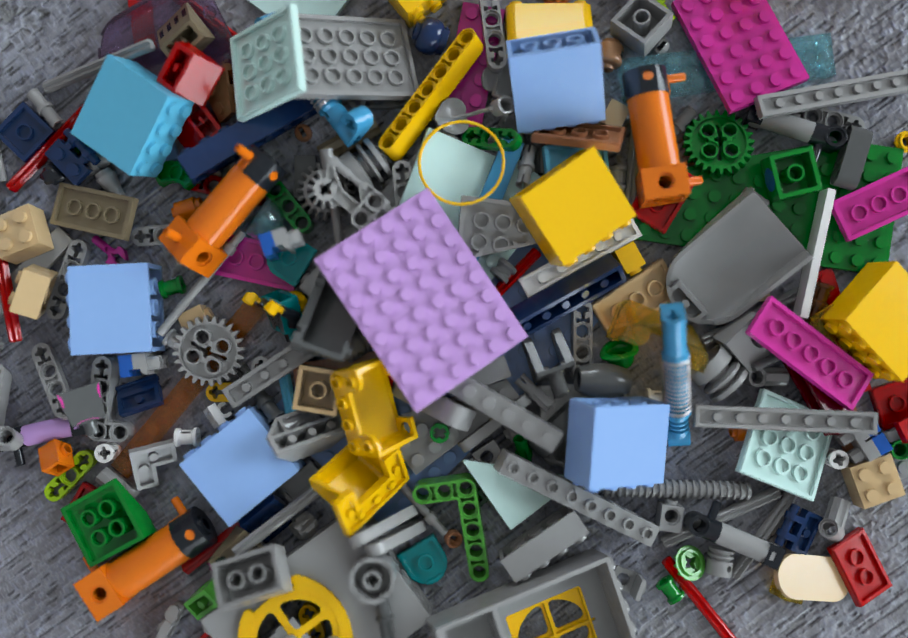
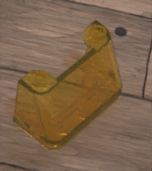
M624 300L619 303L606 337L614 341H624L637 346L644 345L649 340L651 333L663 337L660 312L636 301ZM686 323L687 349L691 355L690 370L704 373L708 364V354L695 328Z

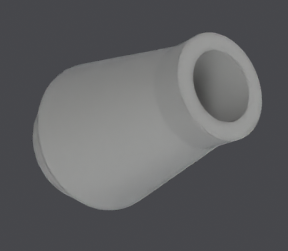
M107 167L95 175L97 178L96 182L106 192L125 196L116 171H112L110 167Z

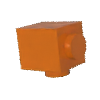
M53 439L40 447L38 454L41 472L58 477L73 468L75 464L71 444Z

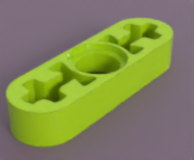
M85 449L79 451L73 457L75 466L71 469L76 473L74 481L68 480L65 472L58 477L55 476L47 484L44 494L49 501L54 502L66 497L96 465L97 460L93 450ZM83 456H89V463H85L81 467L77 466L84 460ZM63 483L64 486H62V487L58 490V493H59V494L54 495V494H53V492L55 491L54 488L60 486V485Z

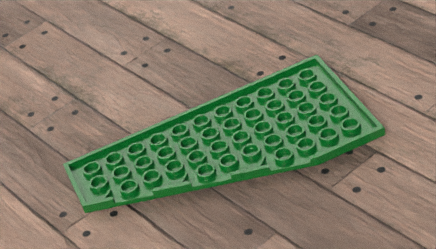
M871 144L859 184L855 190L900 170L904 149ZM814 145L752 155L743 169L740 168L736 174L732 171L729 177L724 172L720 178H718L715 172L709 177V171L707 170L701 174V167L693 169L694 166L687 167L688 173L693 176H702L703 183L701 185H694L691 194L686 198L665 234L656 231L635 218V223L642 234L636 240L684 247L708 222L740 196L746 187H753L756 193L769 200L760 163L761 160L771 155L810 146L814 147ZM821 151L817 167L822 190L827 188L835 189V199L853 192L830 185V178L838 151L831 154ZM819 191L773 203L769 202V209L807 250ZM831 213L820 267L859 273L868 262L889 261L894 221L850 242H846Z

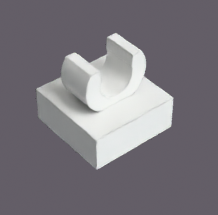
M221 402L218 405L213 403L203 411L214 429L225 423L226 419L232 414L231 411L227 414L221 413L220 409L226 405L225 402Z

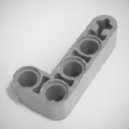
M114 356L97 357L92 364L91 384L99 381L101 385L103 382L107 384V391L104 392L102 390L103 403L106 408L105 417L96 420L98 426L101 425L103 427L104 433L103 435L97 433L88 437L94 441L115 443L130 440L136 432L134 424L129 421L115 420L117 391L115 387L118 386L119 381L118 359ZM120 427L125 429L126 434L124 437L119 433Z
M1 364L0 451H16L23 445L24 438L22 434L12 427L4 426L12 374ZM10 435H13L12 440L6 443V439Z
M394 382L392 386L393 396L409 404ZM444 395L421 410L453 428L466 432L469 431L477 414L476 410L455 402Z

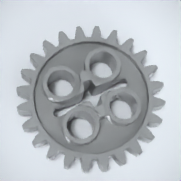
M206 315L203 318V322L200 317L195 318V324L192 321H188V328H180L183 335H175L180 342L173 343L172 345L178 348V351L173 352L172 355L179 356V359L174 364L181 363L182 365L178 371L186 370L187 373L184 378L193 376L192 383L200 379L201 386H204L208 381L211 387L215 384V380L221 385L223 377L229 381L231 379L230 373L233 375L238 373L235 367L240 368L243 366L238 360L245 358V355L240 354V351L246 349V347L239 345L244 338L236 337L240 330L233 332L234 324L226 326V319L224 318L218 322V316H213L210 321L209 316ZM201 331L207 332L209 337L207 342L200 339L199 334ZM221 340L228 343V351L220 349L219 343ZM192 341H194L200 347L192 345ZM212 347L211 352L213 353L208 355V350L204 348ZM192 350L199 354L198 361L191 359L190 352ZM218 355L226 356L227 360H224L222 357ZM211 360H216L219 363V370H213L210 367Z

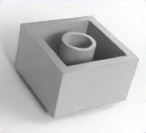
M629 0L612 18L610 35L644 58L672 28L673 12L655 0Z

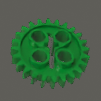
M715 110L713 115L707 111L705 117L699 114L697 120L692 119L690 126L688 125L685 130L686 133H684L682 138L685 141L682 144V148H686L683 155H690L687 162H695L693 169L701 167V174L706 170L709 171V177L714 172L717 173L718 178L722 176L723 172L727 177L730 176L732 171L736 174L740 168L743 169L746 162H749L752 157L750 154L754 151V148L751 146L755 140L749 139L753 132H746L749 125L742 126L741 122L743 119L740 118L736 121L734 119L735 114L733 113L728 117L727 111H724L722 115H719L718 110ZM702 132H707L710 136H706ZM724 132H729L732 136L726 135ZM726 151H730L733 156L728 155ZM704 152H709L712 156H707Z

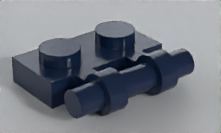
M67 128L63 132L68 138L67 142L58 138L44 154L74 185L79 186L93 171L87 164L91 162L95 166L101 160L96 155L95 150L72 135L71 128ZM76 147L82 153L81 157L74 151Z
M792 503L789 511H785V519L781 528H778L775 533L777 537L774 543L783 547L787 539L785 548L798 554L807 555L818 531V525L823 520V517L804 508L801 509L798 516L800 506ZM795 521L796 523H795V525H794V527H793V529H792V532L789 533V531H790V529H791V527H792V525H793V522Z

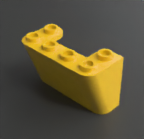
M379 357L333 371L330 376V384L334 391L336 406L339 409L342 427L346 434L348 449L357 456L381 458L418 438L413 416H398L388 378L391 375ZM404 422L409 425L410 432L406 431Z

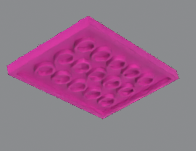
M675 0L672 2L671 7L729 115L753 105L754 98L758 95L785 91L806 82L810 78L767 0Z

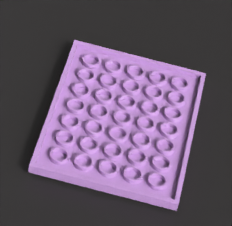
M429 188L421 191L314 259V262L415 413L528 337Z

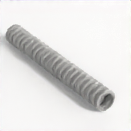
M664 479L663 483L654 484L653 487L638 485L635 489L618 487V490L601 489L603 497H607V495L614 497L616 495L619 498L621 495L624 498L628 496L634 498V496H637V498H641V496L644 498H648V496L650 498H655V496L661 498L663 496L665 499L670 496L671 499L675 497L678 499L682 497L684 499L689 497L691 499L696 497L697 499H702L704 497L705 500H708L710 497L712 500L716 498L718 500L723 498L725 500H729V498L731 500H736V498L743 500L744 498V500L748 501L751 498L752 489L749 481H737L736 483L734 480H731L729 483L727 480L723 482L721 480L717 482L715 480L710 482L708 480L703 482L697 480L695 482V480L691 479L689 482L687 479L683 481L677 479V481L674 479L670 481Z

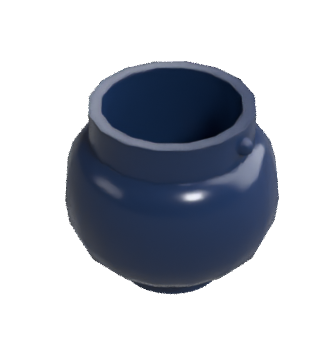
M426 17L421 23L416 22L411 39H414L415 48L422 54L440 56L448 41L450 29L449 27H444L440 20Z

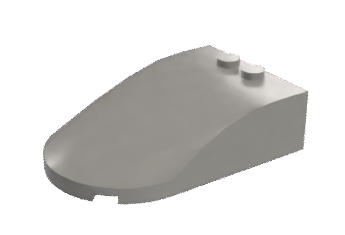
M749 187L708 222L676 254L667 271V294L671 303L683 302L686 319L697 324H725L742 315L810 262L813 257L754 190Z

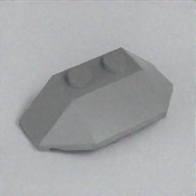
M296 410L275 417L266 440L277 458L294 462L333 447L346 434L342 427L340 414L338 416H330Z

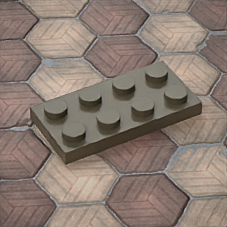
M61 182L59 183L49 224L129 242L139 199Z

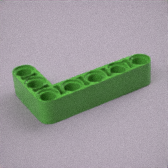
M470 473L418 480L412 492V497L416 503L431 504L458 500L469 574L476 582L485 581L489 576V558L476 480ZM463 482H468L472 485V487L469 489H464L461 487L460 484ZM441 485H447L450 488V490L448 492H443L439 489V487ZM425 488L428 494L422 495L418 492V489ZM467 503H471L475 506V508L472 510H468L464 507V505ZM475 524L478 526V529L470 530L467 526ZM474 545H478L482 549L474 551L471 547ZM476 566H482L485 569L483 571H477L474 568Z

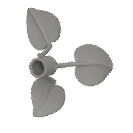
M508 58L506 67L501 73H493L488 67L482 73V87L486 91L492 92V97L497 98L491 102L489 107L466 113V106L460 99L448 98L440 104L434 115L437 125L441 126L455 120H467V117L491 111L496 117L502 116L499 121L500 128H510L517 131L515 120H505L509 117L508 113L512 112L514 108V102L508 96L512 92ZM494 61L496 66L500 65V61ZM453 124L442 128V130L452 135H458L465 132L469 124ZM519 133L522 137V143H524L525 146L524 134Z

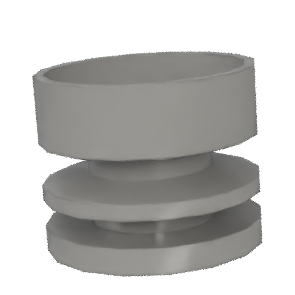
M366 137L362 140L367 148L365 151L357 143L355 147L359 153L358 156L355 157L350 151H346L338 159L358 179L374 187L371 178L375 176L383 183L384 179L380 172L383 171L390 178L392 171L388 160L378 146Z
M718 344L707 351L690 369L691 380L697 386L706 384L704 393L710 394V399L713 402H719L732 394L748 375V370L745 367H740L739 361L730 362L732 354L722 344Z

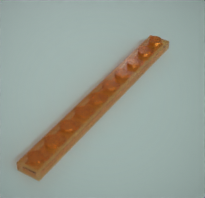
M243 303L227 322L226 326L233 323L232 331L240 330L236 337L245 338L266 311L257 306L256 303L252 307ZM221 340L219 343L220 349L228 351V343ZM210 346L206 348L208 350V355L213 353L211 352L212 347ZM218 355L222 357L224 360H227L226 356ZM211 360L210 367L213 370H219V363L216 360ZM184 375L164 399V405L159 406L111 464L126 478H130L133 475L128 449L160 442L205 387V385L201 386L200 379L192 383L193 376L184 378Z

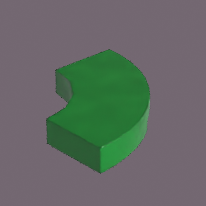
M165 161L162 171L155 177L161 187L179 183L186 190L190 191L196 186L192 184L178 161Z

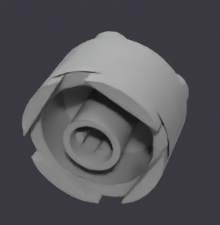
M367 553L359 556L349 576L350 590L359 601L375 605L385 601L391 595L397 578V571L392 558L384 553L371 557L367 556ZM371 574L375 575L376 581H372Z

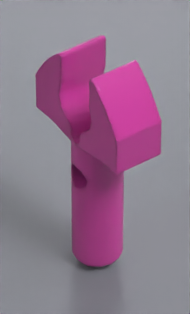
M98 235L92 237L91 241L107 254L108 259L105 263L120 264L116 261L115 254L129 261L128 252L122 246L113 249Z

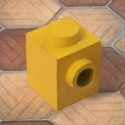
M634 241L611 253L621 264L625 275L629 273L630 276L641 272V266L646 264Z

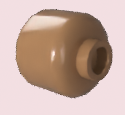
M605 38L601 41L603 72L610 73L622 65L624 47L615 38Z

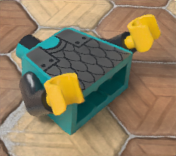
M281 289L261 297L254 292H247L243 296L242 301L251 307L257 302V306L265 309L272 328L284 334L286 341L290 342L294 331H297L298 323L302 317L297 295Z

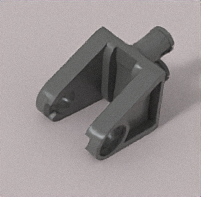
M560 328L553 329L552 333H550L559 362L554 368L543 367L531 338L521 341L534 384L545 380L548 381L554 399L564 397L570 392L563 374L571 372L576 365Z

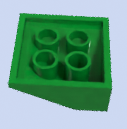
M116 478L60 509L90 568L156 532L148 513Z

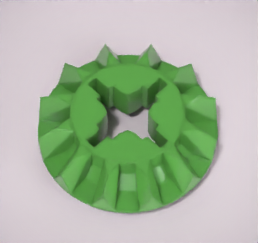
M684 545L677 549V554L673 556L676 562L674 567L678 570L677 575L682 576L684 580H698L705 570V560L701 551L692 545ZM686 559H691L689 563L691 567H686Z

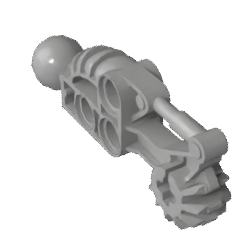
M331 156L328 159L326 170L317 171L319 180L317 181L312 176L309 178L315 185H306V189L314 190V192L307 194V198L316 197L312 205H317L318 201H321V209L325 208V202H328L330 209L340 205L351 215L350 223L358 231L395 208L389 205L390 202L382 193L378 192L369 183L358 179L336 156ZM336 170L358 186L360 203L343 190ZM333 179H335L334 182H332V184L330 185L329 192L331 194L321 195L320 186L322 185L323 187L329 185ZM370 196H376L380 199L379 207L373 208L369 205L368 199ZM363 213L366 216V223L364 225L356 224L354 221L355 214Z

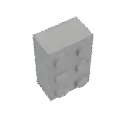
M271 544L211 564L218 610L231 611L293 591L285 547L282 545Z

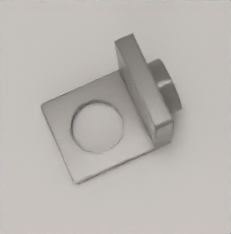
M616 565L614 570L616 577L620 573H626L629 576L628 583L622 585L623 591L630 593L633 599L639 602L646 590V580L640 573Z

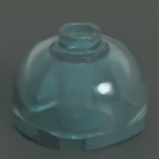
M267 198L252 219L245 233L259 240L258 235L283 227L286 228L283 225L285 217L281 206Z

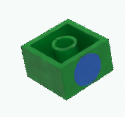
M812 146L771 155L760 161L770 203L811 194L823 189Z

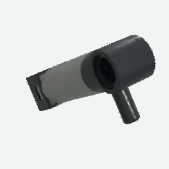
M755 104L749 107L743 125L748 124V128L753 130L761 128L814 145L813 151L816 163L819 160L821 151L830 154L835 153L845 144L848 137L847 131L841 126L829 127L792 114L759 120ZM829 136L834 137L837 143L831 142Z
M713 501L707 516L698 511H690L685 515L683 520L684 526L693 535L757 560L775 570L779 569L786 550L773 542L763 540L716 520L722 505L720 502ZM701 519V525L698 528H693L694 521Z

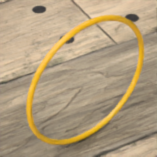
M468 120L447 122L434 129L424 140L418 155V172L425 188H429L435 198L450 205L466 206L484 200L496 190L505 171V154L496 135L487 127ZM453 124H472L482 128L494 138L502 156L501 173L494 187L483 197L470 202H452L441 198L429 188L421 170V157L428 140L440 129Z

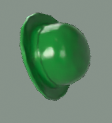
M619 337L614 341H608L602 347L600 358L606 360L607 363L616 364L628 369L634 362V356L637 355L639 346L636 341L630 338Z

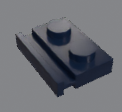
M157 374L115 387L118 395L116 397L119 416L125 418L164 405L162 388L159 383L160 377Z

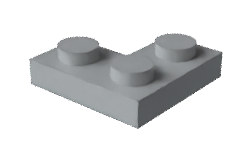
M173 439L128 449L137 491L159 486L156 467L178 461Z

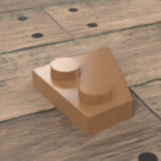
M223 63L221 65L225 70L208 99L219 123H226L236 114L234 84L229 83L228 70H232L230 63Z

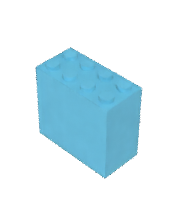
M107 54L71 130V134L129 176L157 177L163 169L167 156L172 151L176 138L182 131L186 118L191 114L194 102L171 92L156 81L157 75L138 62Z

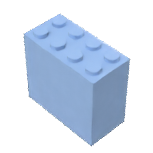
M595 27L506 41L518 133L530 134L537 130L544 129L550 131L557 127H575L578 124H596L606 120L602 49Z
M151 263L67 266L65 281L68 285L66 304L69 307L67 326L70 329L68 349L71 355L165 351V346L162 344L165 335L162 337L156 332L164 322L163 297L158 288V281L162 280V266Z
M645 396L570 398L564 477L571 480L574 485L585 487V490L588 492H599V489L618 490V487L635 489L638 485L653 487L654 484L663 483L670 404Z
M249 405L240 409L235 414L236 419L226 421L217 428L218 433L216 432L200 442L202 446L187 452L183 456L184 461L179 464L228 527H231L306 465L302 459L290 462L275 456L266 440L272 425L267 423L268 419L261 410L257 409V405L253 407Z

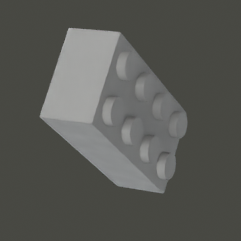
M564 505L499 549L500 561L515 583L518 581L523 582L530 578L531 572L537 568H545L550 563L549 560L556 555L557 557L564 555L568 551L569 546L574 543L579 544L587 538L586 535L589 531L576 512Z

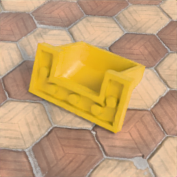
M348 444L309 478L312 488L332 505L343 534L349 538L410 480L400 447L381 458L357 456L351 453L348 449Z

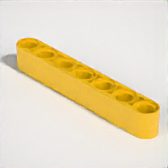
M472 28L464 29L458 34L379 139V148L392 161H398L404 157L432 120L440 104L450 96L484 49L483 43Z

